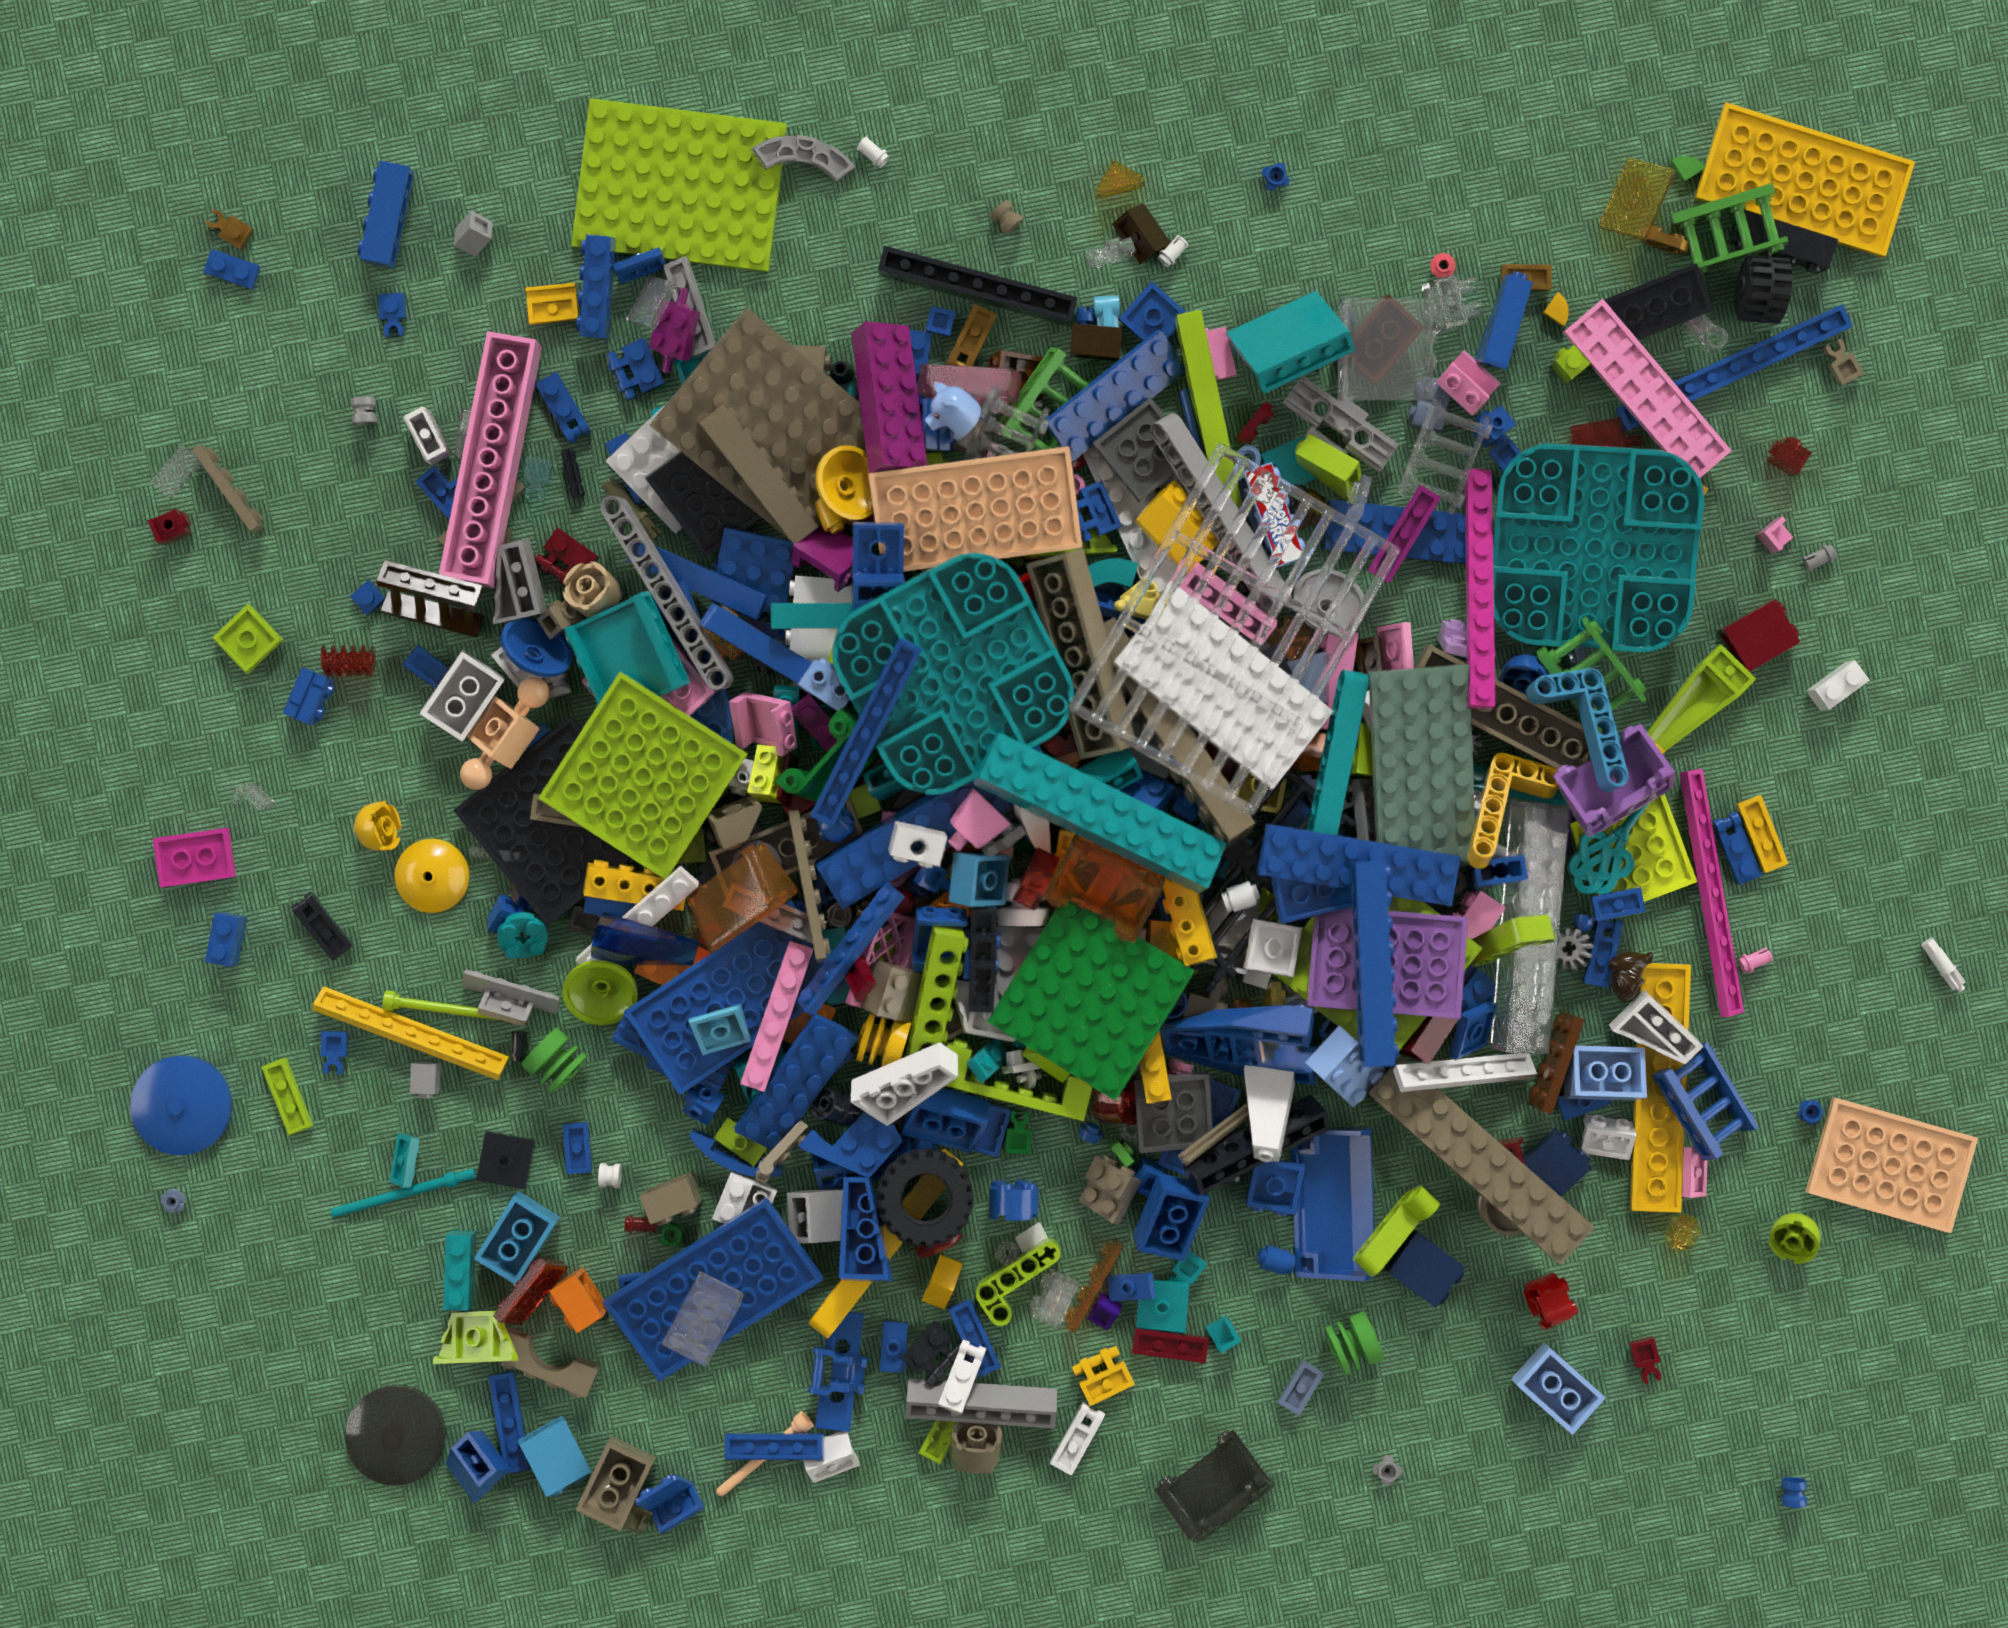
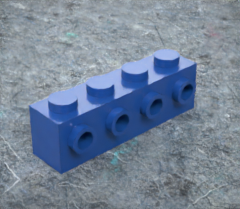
M380 160L379 166L374 169V190L369 193L368 197L369 214L365 216L363 221V231H365L363 240H360L358 245V255L366 264L395 269L415 173L409 166Z
M586 234V240H582L581 254L585 255L584 265L580 266L579 273L580 280H583V291L580 290L578 293V305L582 307L581 316L577 317L576 329L580 331V336L610 339L613 264L616 238Z

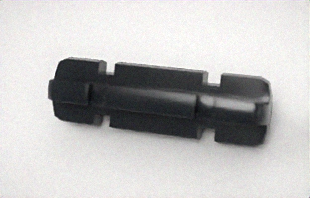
M573 449L564 450L561 452V455L566 463L564 468L568 484L571 485L569 488L571 496L573 498L583 497L585 491L581 485L582 478L578 463L575 462L577 459L576 453Z

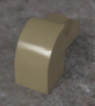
M1223 977L1216 984L1215 989L1208 993L1207 997L1188 992L1187 1008L1182 1017L1188 1018L1212 1010L1227 1009L1228 1004L1219 1001L1220 996L1225 997L1228 983L1225 982L1226 978Z

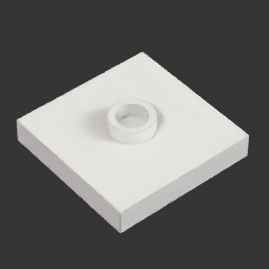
M1253 919L1244 969L1293 977L1302 928Z

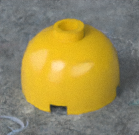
M387 801L368 804L356 816L354 833L359 842L367 849L388 851L396 848L400 842L401 837L396 838L397 829L401 830L400 817L392 804H386Z

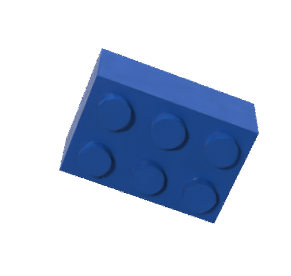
M1158 1173L1133 1234L1138 1251L1185 1261L1210 1201L1208 1192L1200 1196L1188 1179Z

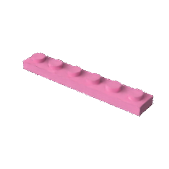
M791 940L789 941L740 1084L765 1092L814 948Z

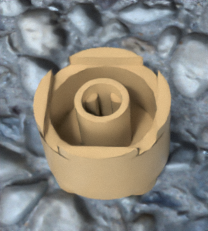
M596 562L577 564L567 573L564 579L565 593L563 592L565 600L587 618L618 605L619 601L623 598V591L618 580Z

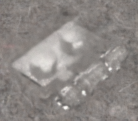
M1362 475L1359 482H1354L1347 500V504H1351V507L1343 519V525L1346 529L1355 528L1361 519L1372 477Z

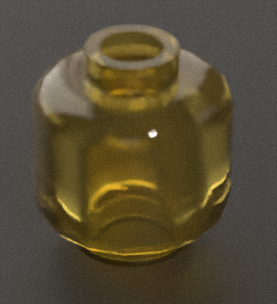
M1685 1213L1671 1217L1664 1232V1238L1669 1242L1668 1246L1677 1252L1693 1249L1701 1234L1698 1220Z

